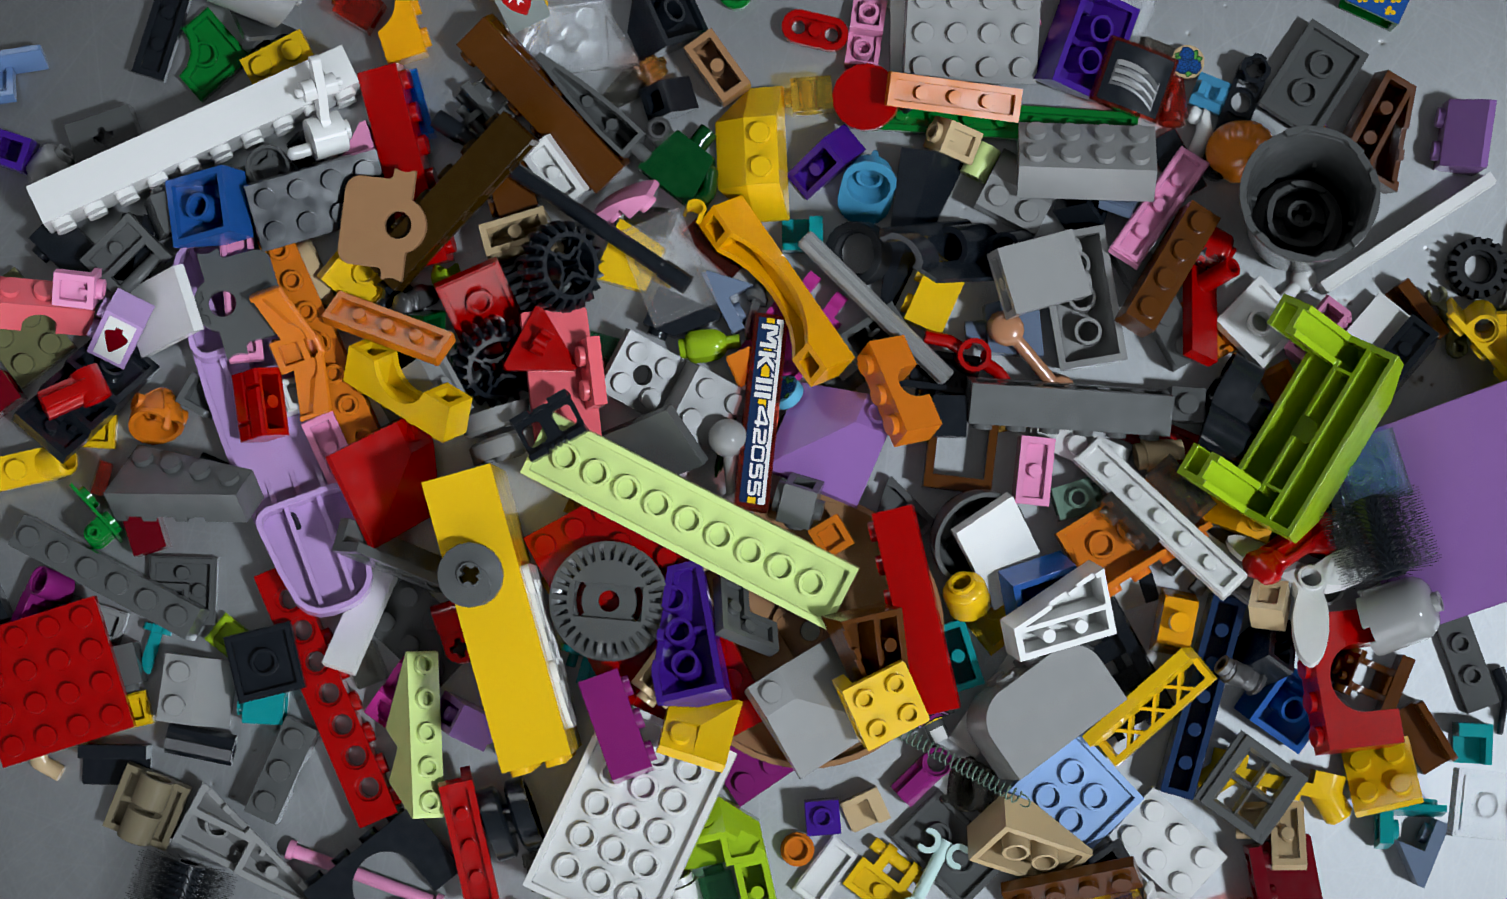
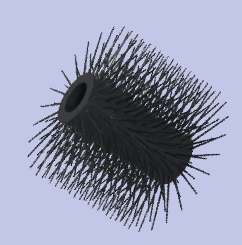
M1402 490L1392 494H1386L1387 492L1373 495L1372 492L1370 496L1353 500L1355 501L1353 503H1336L1351 504L1341 506L1346 508L1337 509L1341 511L1334 512L1340 515L1326 517L1333 520L1329 522L1333 524L1326 527L1333 526L1329 529L1339 527L1328 531L1333 532L1329 535L1336 534L1335 536H1339L1328 541L1336 540L1332 543L1342 541L1334 545L1342 547L1338 549L1342 550L1339 551L1342 555L1347 554L1346 556L1353 557L1347 559V562L1343 557L1337 558L1345 561V565H1342L1345 569L1350 568L1349 570L1356 571L1350 573V575L1346 571L1340 572L1348 575L1347 577L1351 576V578L1346 579L1348 583L1355 579L1363 581L1361 583H1364L1366 581L1380 582L1381 580H1389L1394 577L1399 578L1398 576L1402 574H1408L1406 573L1408 571H1418L1409 569L1420 568L1415 566L1429 564L1425 563L1428 562L1426 560L1437 557L1429 554L1433 551L1428 552L1429 550L1420 552L1422 550H1418L1425 548L1423 546L1427 545L1426 542L1428 540L1422 538L1425 536L1419 533L1427 530L1419 527L1423 525H1419L1421 523L1419 520L1423 518L1416 519L1417 521L1414 520L1423 516L1419 515L1423 512L1416 513L1417 511H1413L1415 510L1413 507L1420 504L1410 506L1417 502L1410 500L1414 497L1407 498L1417 493L1410 494L1414 492L1410 491L1407 492L1408 496L1404 493L1406 491L1400 492Z
M156 853L158 855L151 857L153 859L146 858L154 862L145 864L150 866L147 867L150 869L144 870L147 872L143 873L148 875L142 876L146 877L142 879L147 880L144 881L146 882L144 884L147 885L139 886L145 888L139 890L142 892H138L143 895L133 898L221 899L217 895H221L219 893L225 894L223 893L225 891L219 892L217 890L222 889L220 887L227 888L219 885L227 881L223 880L226 879L223 878L225 876H222L225 874H221L224 872L215 871L221 869L206 868L213 866H204L181 856H173L172 858Z

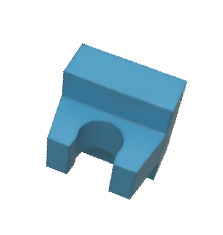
M1201 72L1197 77L1187 105L1197 106L1200 109L1206 108L1210 114L1218 117L1232 84Z

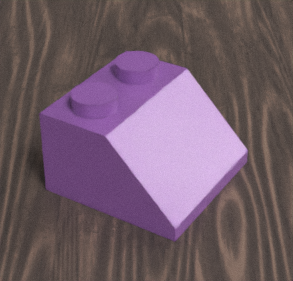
M1449 99L1442 104V107L1437 108L1434 126L1439 128L1437 141L1433 140L1429 159L1434 161L1433 170L1474 176L1487 168L1497 100Z

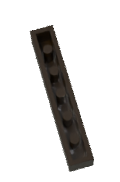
M503 111L500 115L495 113L491 116L483 127L485 131L477 140L473 138L468 141L460 151L462 154L460 159L454 165L450 163L444 167L437 176L439 179L437 184L431 190L429 188L425 189L415 199V202L421 206L426 215L427 233L422 243L406 255L403 282L393 278L383 280L393 290L402 292L540 143L511 114ZM402 214L392 224L391 228L393 231L390 234L391 237L400 239L408 235L411 230V220L407 214ZM370 267L379 277L381 276L379 268Z

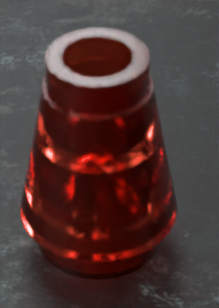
M1170 76L1156 116L1158 118V125L1162 127L1180 128L1185 125V120L1189 118L1183 77Z

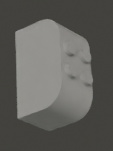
M1077 645L1022 662L1015 659L1013 661L1015 667L1007 673L1000 671L986 681L988 687L972 700L968 708L967 729L973 742L1000 780H1021L1126 701L1127 697L1101 659L1092 650Z

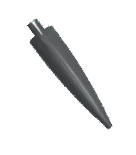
M541 52L535 56L574 108L621 157L628 158L634 154L642 163L649 159L652 152L643 145L647 137L646 133L603 95Z

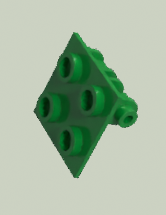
M71 483L69 486L96 516L84 529V537L90 546L94 549H103L115 538L122 543L123 540L119 533L123 529L107 511L101 515L96 510L99 503L84 486L77 489Z

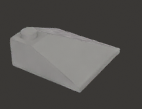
M830 637L777 668L744 691L799 779L807 776L859 742L831 681L842 674L848 679L849 677Z

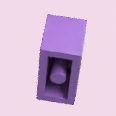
M445 690L440 699L441 730L448 736L484 752L486 746L493 742L484 709Z

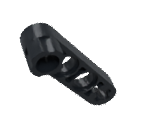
M1255 53L1253 56L1245 57L1239 64L1213 132L1230 121L1252 119L1265 82L1271 73V67L1267 63L1266 56ZM1252 64L1257 65V72L1261 73V77L1256 76L1252 78L1247 73L1246 68H1249ZM1239 82L1241 85L1246 83L1250 85L1249 88H1255L1256 92L1253 93L1248 88L1237 87V83ZM1237 94L1245 95L1249 99V109L1242 113L1235 111L1231 105L1233 96ZM1206 154L1202 157L1205 161H1207ZM1210 165L1203 175L1209 181L1214 182L1224 179L1218 172L1216 174L1211 173L1212 168Z

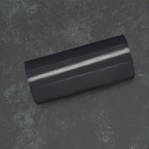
M170 723L165 736L164 752L231 766L237 750L238 740L237 735Z

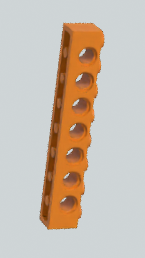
M299 243L266 251L265 253L271 259L278 285L282 287L309 326L321 334L327 349L324 357L332 410L347 444L380 428V423L367 395L358 392L356 388L343 381L348 352L337 328L324 324L321 315L326 310L327 305L323 304L299 252L297 246Z

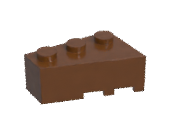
M1390 70L1374 73L1342 133L1355 141L1364 150V154L1369 159L1373 168L1376 169L1380 183V192L1383 194L1398 192L1399 182L1397 179L1401 161L1404 159L1405 150H1403L1406 130L1410 126L1417 86Z
M881 602L821 616L852 683L898 660H903L909 670L901 607Z

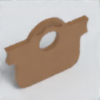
M395 168L394 175L390 179L358 175L348 181L345 188L338 241V254L344 262L379 268L381 271L380 279L393 278L403 282L406 255L422 243L427 233L426 215L421 206L414 201L417 171L402 172ZM395 212H404L411 220L410 232L400 239L391 237L386 228L388 218Z

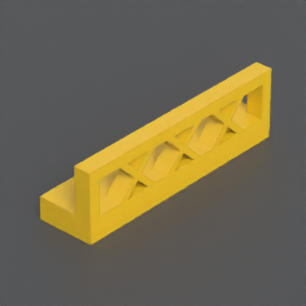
M1192 647L1181 648L1127 696L1126 701L1103 717L1082 737L1090 747L1098 745L1114 766H1119L1218 678ZM1194 664L1205 679L1196 687L1184 686V672ZM1177 678V685H1172L1171 683ZM1165 688L1177 689L1176 704L1171 709L1159 708L1160 692ZM1183 690L1190 691L1183 697ZM1153 699L1152 707L1146 706ZM1140 710L1152 711L1151 726L1147 730L1134 729L1135 715ZM1159 712L1165 713L1161 718L1158 719ZM1126 722H1128V729L1121 728ZM1115 732L1127 733L1126 748L1118 755L1106 740ZM1134 734H1139L1140 736L1134 740Z

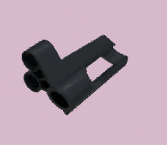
M1237 352L1232 354L1220 376L1215 378L1206 391L1205 405L1209 409L1197 442L1198 445L1210 453L1214 452L1222 456L1236 467L1240 464L1270 414L1268 409L1251 398L1265 373V369ZM1332 501L1328 508H1332Z

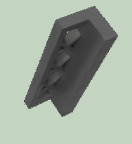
M350 518L340 519L332 548L333 552L435 593H442L437 579L438 567L442 556L396 537L375 549L367 545L355 520Z

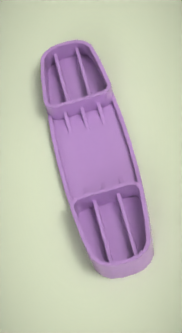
M220 246L180 248L175 255L173 266L184 265L194 296L200 285L205 282L197 254H208L215 249H218L220 254ZM223 291L215 293L209 301L211 312L220 317H225ZM203 326L204 329L189 336L188 341L204 394L229 464L253 470L263 493L264 499L251 517L281 580L297 607L308 615L323 618L335 616L353 609L361 604L371 591L373 583L372 567L332 551L340 519L350 518L355 520L338 483L328 485L301 424L312 419L301 422V415L299 413L287 418L290 434L288 436L268 442H240L232 375L252 368L278 367L269 343L271 340L279 337L276 335L263 339L264 361L230 364L224 351L220 333L211 331ZM294 371L282 375V379L295 377ZM291 512L297 515L302 526L300 530L296 529Z

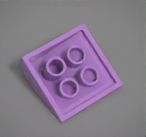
M800 382L804 388L803 395L796 405L786 411L771 445L768 472L788 479L790 474L794 472L824 481L822 495L857 509L887 437L879 410L872 402L870 394L820 385L810 387L808 383Z

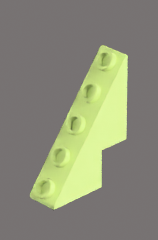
M406 651L386 724V730L398 747L389 783L412 819L443 818L444 810L438 789V782L443 781L438 652Z

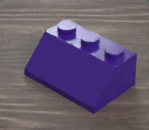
M1060 0L1037 63V73L1034 79L1060 92L1100 104H1107L1106 100L1097 97L1098 90L1115 42L1119 40L1129 43L1140 9L1121 0Z

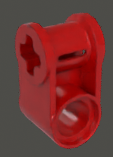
M446 601L430 606L431 615L447 657L452 662L459 664L471 662L468 650H465L466 656L463 658L460 654L453 653V648L458 646L457 641L459 639L465 643L455 604L451 601Z

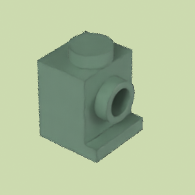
M1089 477L1051 488L1050 499L1058 522L1089 513L1098 508V502L1103 501L1099 486L1095 482L1091 483ZM1074 492H1081L1083 494L1084 501L1082 504L1077 505L1072 501Z

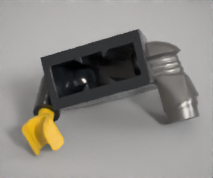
M1288 619L1285 632L1258 629L1250 626L1238 636L1232 659L1227 655L1222 656L1216 662L1214 672L1219 675L1223 683L1246 690L1248 696L1255 695L1264 687L1293 674L1296 650L1291 637V621Z

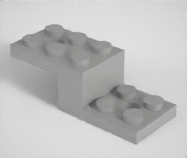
M625 329L604 369L606 393L608 396L643 415L672 404L695 440L710 450L712 448L709 444V432L712 426L722 419H735L742 416L745 420V430L747 432L751 393L701 365L681 358L633 330ZM640 365H645L648 369V377L644 382L637 384L633 378L634 370ZM776 407L772 433L784 411ZM745 448L737 455V464L742 467Z

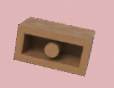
M712 28L684 47L685 55L723 108L751 89V82Z

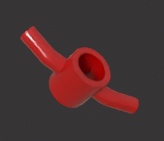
M925 330L923 341L926 344L946 347L953 351L954 362L962 372L976 373L984 370L992 375L993 378L1011 379L1003 367L991 359V349L984 340L970 338L962 342L950 334ZM972 345L981 351V362L975 367L971 366L963 358L964 349H969Z

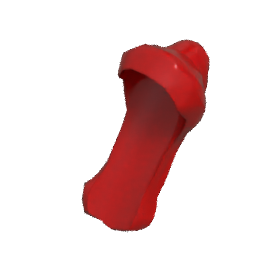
M1324 513L1326 516H1322V520L1296 544L1277 535L1265 545L1248 552L1242 559L1243 571L1249 577L1257 579L1262 584L1270 585L1279 582L1283 572L1306 554L1322 560L1331 554V551H1338V548L1332 549L1336 547L1335 543H1332L1335 540L1328 541L1334 539L1333 535H1329L1332 532H1328L1333 530V528L1329 529L1333 526L1326 527L1333 524L1329 523L1333 520L1326 518L1332 514Z

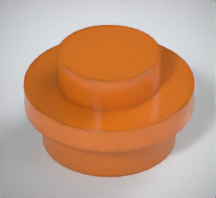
M790 833L781 843V856L789 865L803 866L812 859L814 844L811 838L804 833Z

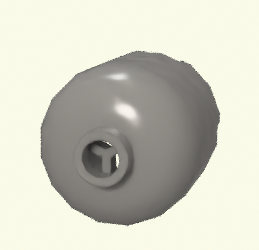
M1414 576L1404 577L1357 591L1360 596L1356 598L1360 622L1363 629L1370 627L1375 641L1369 642V644L1378 656L1427 640L1439 628V612L1444 611L1442 597L1438 591L1432 592L1430 586L1420 578Z

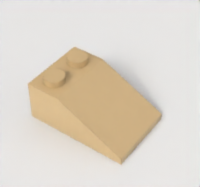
M1005 795L999 796L967 825L969 861L1021 878L1080 867L1093 856V851L1089 846L1031 801V805L1028 808L1022 807L1020 804L1023 806L1029 805V800L1019 798L1016 802L1011 803V798L1006 800ZM1013 795L1012 801H1015L1018 796Z

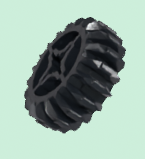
M556 220L541 224L537 227V231L527 234L529 242L521 245L525 255L517 258L523 262V268L517 273L525 277L524 282L520 286L530 288L527 298L536 299V306L547 308V311L553 313H569L573 310L585 307V302H590L594 299L593 291L601 288L597 279L604 276L599 271V265L604 260L597 257L601 247L592 245L595 236L586 234V227L576 226L575 222L572 221L561 222ZM559 240L561 242L554 251L550 250L556 241ZM569 282L572 283L567 291L561 292L564 286H567Z
M499 316L494 325L487 318L484 320V327L479 328L477 324L472 323V330L474 332L470 335L462 332L461 337L464 343H454V349L457 354L450 356V361L454 365L452 368L466 394L473 397L476 404L481 406L487 401L489 407L492 408L495 407L498 400H500L502 405L508 403V398L513 397L516 401L520 400L519 392L522 390L528 392L526 371H505L503 364L521 332V326L519 327L518 323L513 319L506 324L505 320ZM473 361L478 362L481 367L479 381L472 377Z

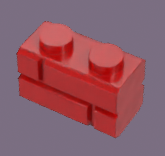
M279 367L252 368L232 375L240 442H268L290 435L282 375Z

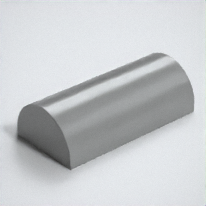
M1105 225L1073 230L1074 236L1080 240L1082 246L1081 259L1084 269L1089 272L1092 279V295L1082 300H1073L1049 307L1060 371L1101 366L1128 359L1122 325L1114 321L1119 312L1110 253L1108 252L1109 247Z

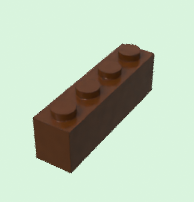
M1194 200L1181 207L1114 321L1140 338L1153 333L1221 218Z

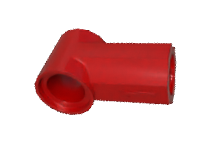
M97 363L84 366L70 374V378L37 392L40 405L49 421L81 406L85 408L91 407L111 397L112 393Z

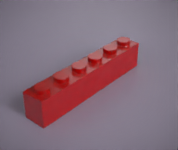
M396 62L357 73L384 178H392L395 168L402 172L417 171L415 201L425 189L429 188L431 190L439 179L437 178L436 169L434 167L430 168L427 154L431 153V148L427 136L421 134L419 121H422V113L417 101L413 102L410 89L414 85L411 73L408 68L404 69V65ZM395 212V220L399 218L402 214H404V212ZM454 236L424 269L455 261L453 253L457 251Z
M910 504L872 513L873 521L868 522L867 525L871 542L878 541L881 555L875 556L879 576L886 575L889 589L883 590L885 603L902 608L909 672L928 715L960 708V698L915 507Z

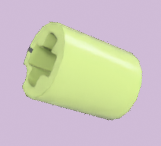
M981 141L972 165L963 163L960 172L976 182L985 184L1001 151Z

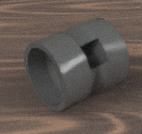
M269 144L252 150L247 157L245 165L246 174L251 182L295 170V165L287 157V154L277 146Z

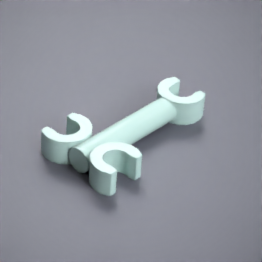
M926 828L924 832L933 836L934 843L931 847H925L919 843L917 849L922 853L933 854L911 897L904 899H925L944 861H946L950 868L959 870L961 865L953 861L952 854L956 850L968 854V847L963 844L953 845L941 838L937 830Z

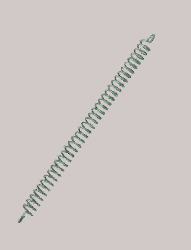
M912 730L908 732L907 737L905 739H902V735L900 737L901 741L906 740V743H911L912 747L917 746V750L922 749L923 753L928 752V756L933 755L934 759L939 758V762L944 761L945 765L950 764V768H955L956 772L961 770V774H966L967 778L972 777V781L977 780L978 784L983 783V787L988 786L989 790L994 789L995 794L1000 792V796L1002 797L1005 795L1006 800L1011 798V803L1016 802L1021 795L1028 798L1021 791L1015 801H1012L1013 795L1015 794L1017 788H1015L1012 795L1009 798H1007V793L1010 790L1011 785H1009L1007 791L1003 795H1001V791L1005 786L1006 782H1003L1000 790L995 792L996 786L998 785L1000 778L997 780L995 786L992 789H990V784L995 777L994 775L992 776L990 782L985 786L984 783L989 775V772H987V774L985 775L984 780L979 783V778L984 771L983 769L980 771L978 777L974 780L973 776L974 773L977 771L978 766H976L973 773L970 776H968V771L972 767V763H970L967 771L965 773H962L963 767L965 766L967 760H965L962 767L959 770H957V765L960 762L961 757H959V759L957 760L956 765L951 767V763L954 760L956 754H954L951 758V761L948 764H946V759L950 754V750L947 752L945 758L942 761H940V757L943 754L945 747L942 748L940 755L935 758V752L938 750L940 746L939 744L936 746L934 752L930 755L929 751L932 748L934 741L931 742L929 749L924 752V746L927 744L929 739L927 738L923 746L919 749L918 745L921 742L923 735L920 736L918 743L916 745H913V740L916 738L918 734L917 732L914 734L910 742H907V739L910 736ZM1028 798V800H1029V805H1028V806H1023L1022 804H1020V805H1021L1022 807L1028 808V807L1031 805V801H1030V799Z

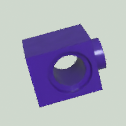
M838 797L804 800L807 836L841 834Z

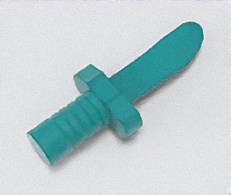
M144 622L142 629L151 632L143 652L142 667L147 674H150L162 635L171 637L172 632L155 623Z

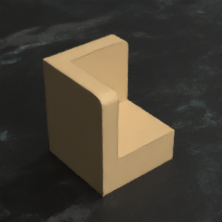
M1254 579L1248 605L1251 627L1285 632L1291 606L1289 581L1280 580L1274 584L1264 585L1257 579Z
M876 785L839 802L853 832H858L877 822L880 824L891 818Z

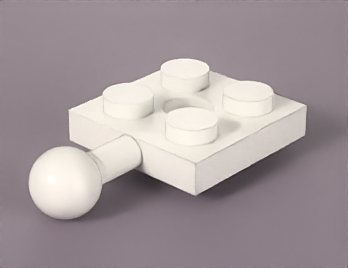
M1314 270L1300 273L1292 272L1290 275L1291 283L1280 294L1261 275L1258 276L1217 317V329L1245 358L1264 368L1284 348L1289 339L1268 324L1266 331H1258L1252 324L1253 316L1260 315L1267 322L1284 293L1295 298L1300 292L1312 290L1317 283V274Z

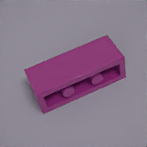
M616 668L578 682L614 784L653 771L654 768L651 762L657 760L651 740L644 742L640 729L646 726L639 707L632 709L628 696L634 695L628 675L621 677Z

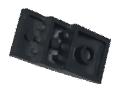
M91 338L65 361L63 367L42 384L38 390L41 391L70 378V374L84 366L97 363L112 393L111 397L103 402L87 408L81 406L49 421L36 394L14 413L12 420L64 464L102 429L160 369V366L150 357L141 358L137 346L123 370L87 352L92 340Z

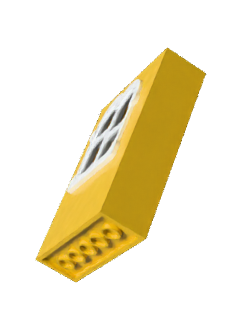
M489 463L421 482L442 558L454 546L471 542L482 544L493 550L502 563L504 571L503 585L494 599L485 605L468 608L455 604L501 773L510 772L512 778L532 773L544 762L546 768L567 763L569 759L575 756L576 750L582 745L577 728L576 713L566 678L568 674L563 657L560 656L543 595L545 592L538 566L531 563L528 548L523 539L524 534L506 471ZM466 566L462 570L465 573L462 576L463 582L471 581L476 584L479 580L476 575L480 573L478 568L470 569Z

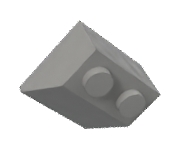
M1004 148L973 208L1014 230H1026L1035 237L1054 199L1017 198V154Z
M175 652L165 653L156 721L229 729L235 696V686L229 660Z

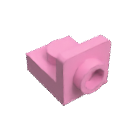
M56 268L53 272L52 305L93 310L100 300H104L107 283L106 279H101L102 268H94L92 272Z

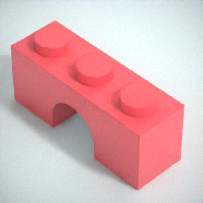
M0 276V329L21 331L22 323L26 318L33 315H45L55 321V334L87 336L93 323L95 308L89 310L52 305L53 281Z

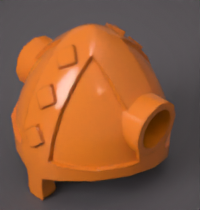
M160 387L144 395L136 393L130 406L132 411L128 422L129 432L136 440L151 445L164 444L182 434L189 413L187 410L182 409L180 403L175 401L176 396L168 388Z

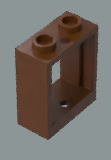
M992 425V429L988 430L983 479L934 474L937 438L931 437L930 440H927L921 487L958 492L973 489L991 490L999 425Z

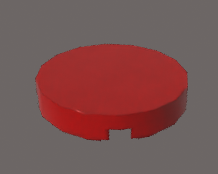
M871 63L857 64L845 70L838 78L832 93L833 107L840 120L847 126L862 132L877 131L895 117L899 107L884 105L888 79L887 70Z

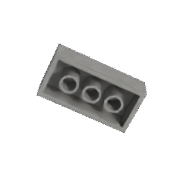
M1019 122L1017 198L1154 202L1157 179L1155 126Z

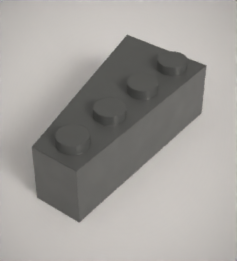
M137 445L103 493L116 521H128L129 516L142 517L143 521H157L158 517H174L176 522H188L189 519L195 517H204L206 522H248L264 499L255 474L251 469L143 445Z

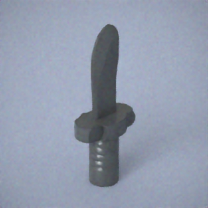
M755 279L753 288H748L745 293L747 300L751 302L745 323L746 340H750L753 336L759 307H767L768 298L765 296L766 289L757 279Z

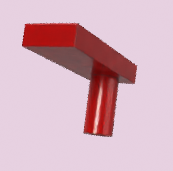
M1229 257L1208 270H1204L1194 264L1183 282V355L1207 367L1218 362L1217 287L1240 274V266L1235 259Z

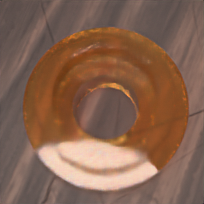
M655 55L643 59L638 64L639 69L635 73L637 79L643 80L645 85L659 81L668 73L666 68L667 61L664 57L657 58Z

